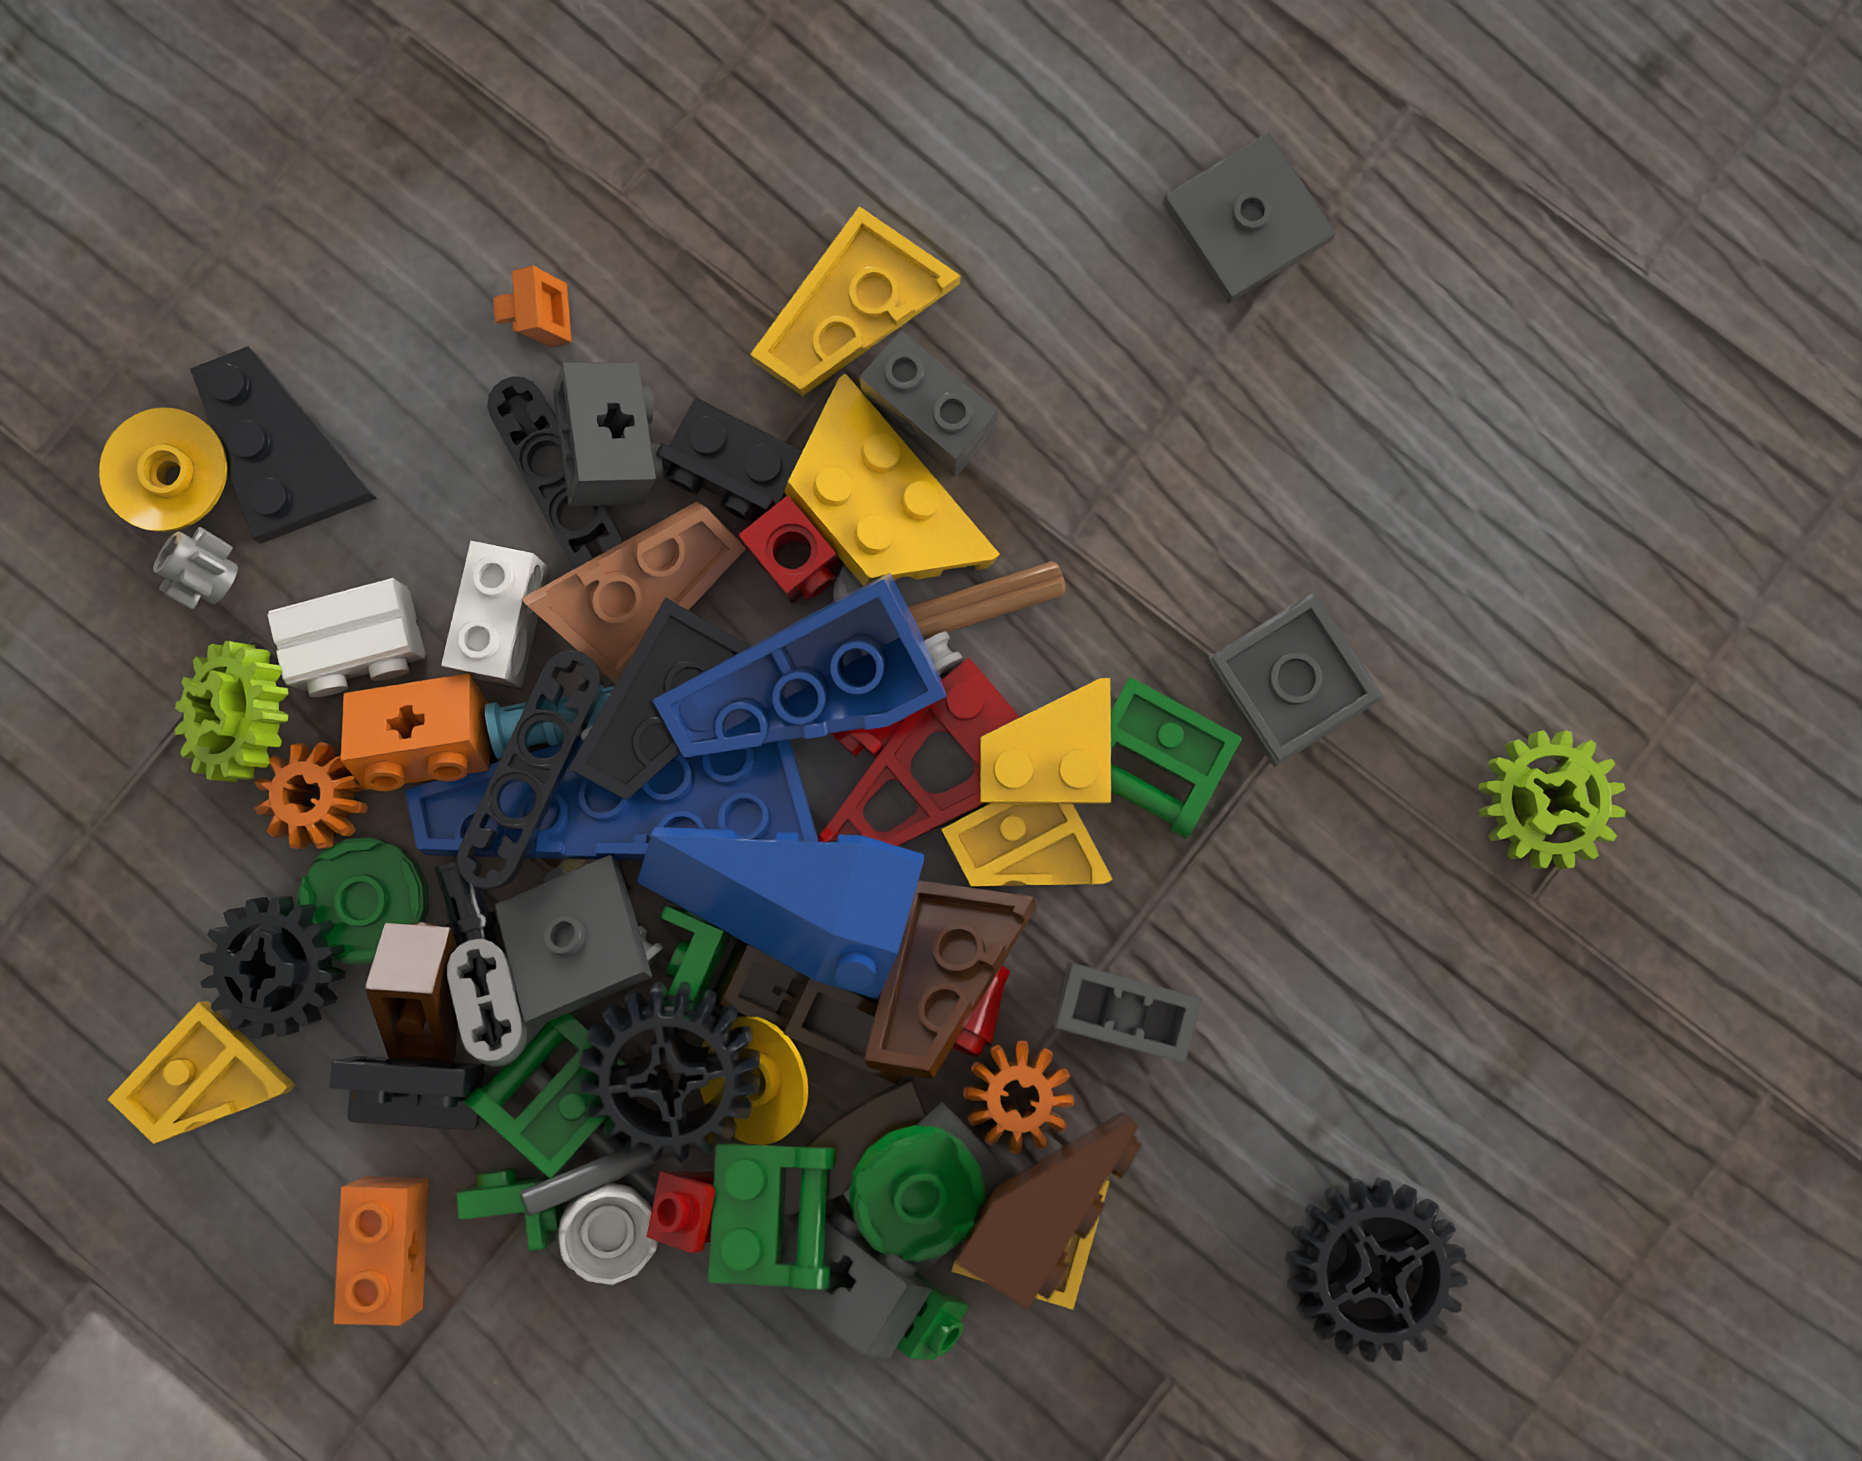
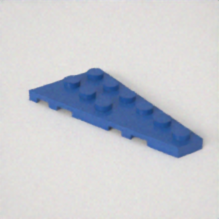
M581 738V740H580V742H579V745H578V747H577V749H576V751H575V753H574V755H573V758H572L571 762L573 761L575 755L577 754V752H578L580 746H581L582 743H583V739H582V738ZM790 739L764 743L757 747L686 758L679 752L628 800L617 796L567 768L526 858L601 859L612 855L617 860H644L654 827L733 830L740 839L775 840L777 832L799 833L800 841L819 842ZM563 743L531 753L538 758H550L559 752ZM499 762L490 764V771L467 774L460 780H436L405 789L416 848L424 855L436 856L458 855L462 840ZM522 781L512 782L507 785L500 796L501 809L510 818L526 816L534 808L536 801L535 791L531 785ZM490 817L485 829L497 831V837L489 850L478 848L474 856L500 857L498 849L504 836L511 837L518 842L523 830L502 826Z

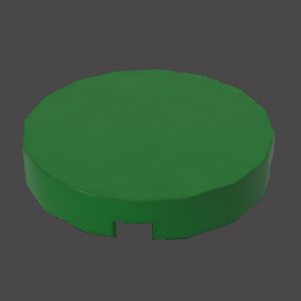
M377 838L345 839L334 844L331 848L324 849L312 861L315 863L310 867L307 876H303L297 891L298 906L305 904L316 906L315 915L312 919L314 924L331 921L334 924V928L325 939L328 945L339 944L344 946L345 951L333 958L346 964L373 963L385 923L411 925L417 922H425L429 911L428 884L418 862L400 846Z
M913 1125L889 1132L866 1150L853 1170L849 1200L853 1219L859 1231L873 1249L886 1256V1252L891 1255L901 1256L904 1261L921 1262L946 1254L967 1238L975 1225L973 1218L978 1212L979 1204L981 1207L983 1206L986 1191L981 1167L961 1139L939 1127Z

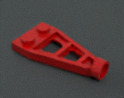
M969 657L941 680L947 694L946 697L904 719L820 835L819 833L817 834L819 842L837 841L838 835L843 834L862 835L895 846H901L987 804L980 803V738L1020 718V716ZM935 732L949 734L973 763V773L967 781L942 793H931L924 790L911 773V762L914 755L925 740ZM896 780L917 803V811L913 816L887 832H878L865 820L863 815L864 806L887 781Z

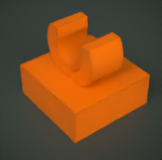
M534 265L512 270L514 293L503 294L493 298L495 323L500 325L512 322L514 332L521 333L550 348L572 343L567 283Z

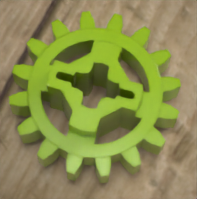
M225 641L224 645H209L207 658L196 656L193 659L196 674L194 678L183 677L181 683L184 691L181 700L177 701L175 709L184 713V721L175 728V735H183L187 739L180 754L183 758H193L192 772L206 774V779L237 782L238 779H253L255 767L267 768L270 765L267 748L269 746H281L282 740L278 735L280 724L288 722V715L285 712L279 711V702L287 697L288 688L276 686V681L283 670L280 665L269 664L271 653L268 650L256 649L255 645Z
M1545 730L1528 735V746L1520 739L1507 743L1505 749L1510 760L1501 757L1490 759L1487 766L1497 775L1495 781L1480 783L1478 790L1492 796V805L1485 806L1478 810L1480 817L1496 818L1498 826L1490 832L1488 837L1491 841L1505 838L1511 841L1506 855L1511 860L1521 859L1528 852H1531V868L1545 869L1553 858V862L1558 870L1575 867V854L1583 861L1594 860L1599 857L1597 847L1593 842L1594 840L1602 843L1614 842L1617 835L1606 825L1608 819L1625 817L1626 810L1612 805L1611 795L1624 791L1625 786L1624 783H1608L1605 774L1615 765L1612 759L1595 762L1591 758L1597 743L1589 740L1573 748L1572 732L1566 730L1555 733L1550 743ZM1538 758L1560 760L1556 766H1552L1547 774L1538 768L1531 769L1527 766ZM1586 786H1587V789H1588V792H1589L1590 803H1589V799H1588V794H1587ZM1553 788L1556 792L1553 795L1552 801L1559 806L1558 811L1549 812L1547 807L1550 804V799L1543 791ZM1512 796L1515 798L1518 818L1513 809ZM1557 826L1565 832L1572 831L1575 833L1573 837L1561 843L1543 841L1545 836L1552 835Z

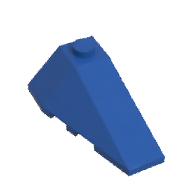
M888 573L667 691L652 701L681 754L686 758L757 747L764 743L803 737L805 739L827 736L829 733L862 728L868 730L887 727L946 697L947 694L921 631L894 579Z
M654 827L637 883L814 981L878 999L899 951L923 866L924 854L862 835L839 834L837 843L800 841L799 833L777 832L775 840L740 839L733 830Z

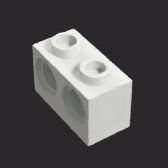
M470 541L441 666L458 675L470 673L473 679L522 688L538 615L521 599L546 585L550 568L534 553Z

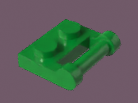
M1129 677L1110 711L1111 750L1114 745H1117L1191 785L1192 788L1184 802L1111 763V792L1170 823L1169 831L1187 839L1203 813L1242 737Z
M569 1013L548 1021L510 1066L506 1064L482 1090L476 1086L472 1093L463 1100L478 1117L493 1128L548 1179L553 1178L608 1117V1115L589 1117L587 1112L590 1101L596 1095L580 1092L579 1083L582 1076L590 1071L580 1066L579 1059L584 1049L594 1046L587 1039L589 1031ZM565 1040L578 1052L515 1120L502 1106L557 1046ZM618 1058V1065H625V1063Z
M716 1144L715 1197L712 1207L708 1282L786 1286L800 1289L829 1288L830 1266L823 1264L828 1169H835V1148ZM786 1167L801 1168L797 1263H781Z

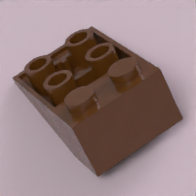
M1122 1111L996 1186L974 1221V1227L967 1238L962 1241L956 1264L1027 1310H1029L1038 1294L1048 1300L1058 1287L1069 1266V1263L1065 1261L1068 1253L1064 1250L1071 1238L1076 1234L1085 1239L1104 1209L1105 1203L1101 1201L1103 1195L1099 1192L1107 1178L1112 1174L1121 1179L1141 1147V1143L1134 1136L1138 1125L1132 1117Z

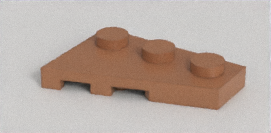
M696 501L523 597L521 600L577 651L593 659L600 671L616 685L663 600L667 598L689 610L747 548L704 505Z

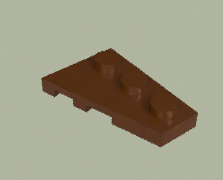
M918 880L899 951L880 994L864 1058L869 1069L927 1079L935 1077L1036 910L1037 906L1034 897Z

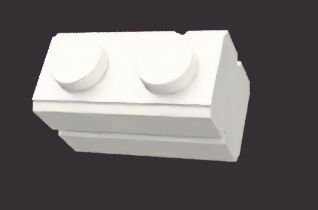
M394 578L278 608L268 613L273 640L278 649L276 653L279 665L283 670L281 673L282 678L288 686L302 691L308 690L310 697H323L343 692L348 689L346 679L370 674V678L373 681L400 677L409 673L408 663L425 659L426 654L420 630L416 624L417 618L411 593L407 586Z

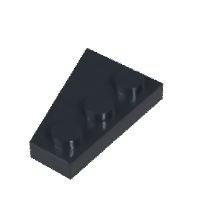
M249 346L190 368L211 428L217 434L224 447L227 471L252 539L262 544L377 499L366 484L348 466L333 444L302 410L303 408L260 356Z
M665 598L568 769L628 800L680 752L652 700L751 646Z

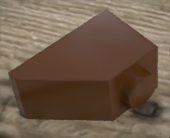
M417 922L411 925L385 923L365 991L388 1058L454 1062L456 1055L457 1017L447 978V964L456 947L450 927H437L425 922Z

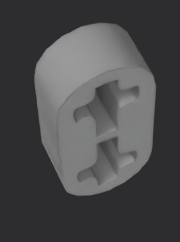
M484 939L469 940L455 949L447 964V978L461 1039L466 1050L481 1063L490 1066L506 1065L514 1061L522 1053L527 1041V1027L523 1020L509 960L505 953L493 942ZM478 956H482L489 965H496V969L486 974L490 994L482 997L477 984L471 978H464L465 973L473 970V959ZM492 1008L496 1019L504 1027L511 1026V1032L501 1037L502 1047L497 1050H493L485 1041L478 1042V1036L488 1032L485 1010Z

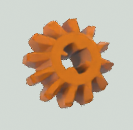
M319 742L311 751L306 744L294 743L290 746L289 760L277 755L269 758V766L276 775L273 779L258 778L254 781L258 789L269 792V799L261 801L253 809L258 815L274 816L266 831L270 836L282 838L288 835L291 848L304 850L311 841L319 849L331 848L334 843V832L348 837L355 833L354 825L347 816L350 812L365 814L369 810L367 804L354 800V793L362 791L364 788L354 776H350L351 772L341 762V755L335 757L333 745ZM309 785L319 786L320 798L311 799V802L316 805L315 807L305 806L304 794L313 793Z
M1017 1040L1015 1045V1061L1011 1062L1007 1061L1005 1052L999 1044L993 1045L990 1048L991 1054L999 1066L994 1072L979 1061H974L971 1066V1071L977 1077L987 1082L986 1087L968 1085L963 1089L964 1098L971 1101L987 1102V1104L973 1109L967 1115L968 1121L971 1125H979L990 1118L994 1119L984 1136L985 1142L991 1146L998 1142L1006 1129L1010 1131L1008 1143L1011 1153L1018 1154L1021 1152L1022 1133L1029 1131L1035 1146L1038 1149H1042L1047 1146V1140L1039 1127L1046 1122L1059 1132H1063L1067 1127L1065 1120L1052 1112L1051 1109L1052 1106L1071 1107L1074 1105L1075 1098L1070 1093L1055 1092L1051 1088L1065 1083L1070 1078V1074L1065 1067L1057 1068L1046 1075L1042 1074L1053 1057V1052L1046 1047L1038 1052L1033 1063L1030 1064L1027 1063L1029 1048L1026 1040ZM1018 1079L1023 1088L1035 1086L1036 1097H1028L1032 1106L1026 1111L1019 1112L1014 1104L1005 1107L1001 1104L1000 1097L1009 1095L1005 1085L1010 1081Z

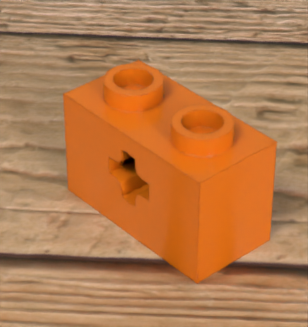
M470 673L344 693L341 762L365 790L373 789L377 791H393L401 788L404 784L433 779L456 781L464 778L467 774L490 771V739L485 718V705L489 702Z
M365 1176L341 1187L333 1324L401 1326L423 1310L429 1178Z

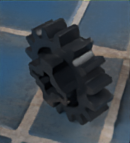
M292 896L274 897L271 901L267 897L246 900V908L228 909L223 913L229 927H217L208 931L207 935L218 946L216 951L200 954L199 961L213 966L214 975L203 979L201 986L202 988L209 989L217 987L220 996L215 999L211 1008L214 1012L228 1008L233 1011L229 1023L230 1028L236 1030L249 1026L252 1023V1035L255 1038L265 1037L274 1034V1032L277 1033L278 1037L299 1032L300 1025L305 1027L317 1023L322 1019L318 1007L322 1008L336 1003L338 997L328 988L329 982L344 979L346 972L332 967V958L340 955L345 950L343 945H328L325 939L334 928V924L331 921L317 924L312 922L316 906L305 904L294 908ZM251 934L250 943L242 947L247 937ZM299 985L304 986L299 996L294 1000L295 989ZM294 1000L290 1005L285 1007L286 1002Z

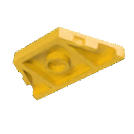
M847 374L841 376L789 478L784 493L789 495L862 586L888 573L891 574L894 581L902 577H911L918 580L940 576L943 570L973 565L975 570L990 567L1000 553Z

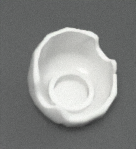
M608 1183L573 1198L561 1217L558 1229L560 1252L564 1263L569 1269L574 1270L577 1275L589 1282L613 1285L636 1276L656 1252L658 1241L646 1237L652 1211L650 1202L631 1186Z

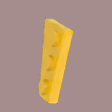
M859 206L751 352L752 361L798 394L804 396L960 285L961 275Z

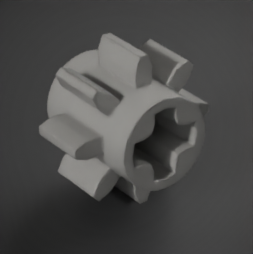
M201 527L197 528L192 538L180 531L176 532L162 547L154 563L153 571L165 578L159 590L190 609L195 608L200 598L210 604H216L227 593L238 571V565L226 558L233 549L232 546Z

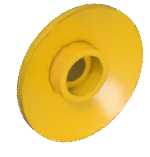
M166 407L142 411L119 425L105 444L99 466L100 485L110 507L130 524L153 532L176 531L201 520L219 500L227 477L225 450L214 430L203 420L189 412ZM173 466H180V474L177 480L171 485H167L165 482L166 472Z
M737 1016L730 1029L740 1026H750L752 1029V1041L745 1048L753 1049L760 1053L759 1067L751 1071V1073L760 1078V1085L757 1094L746 1096L752 1102V1110L749 1117L746 1119L734 1118L737 1128L733 1137L752 1145L772 1144L794 1131L804 1115L808 1100L806 1070L797 1048L779 1027L760 1017ZM704 1040V1042H703V1044H702V1047L710 1046V1045ZM725 1078L709 1079L707 1087H700L705 1105L719 1093L725 1083Z

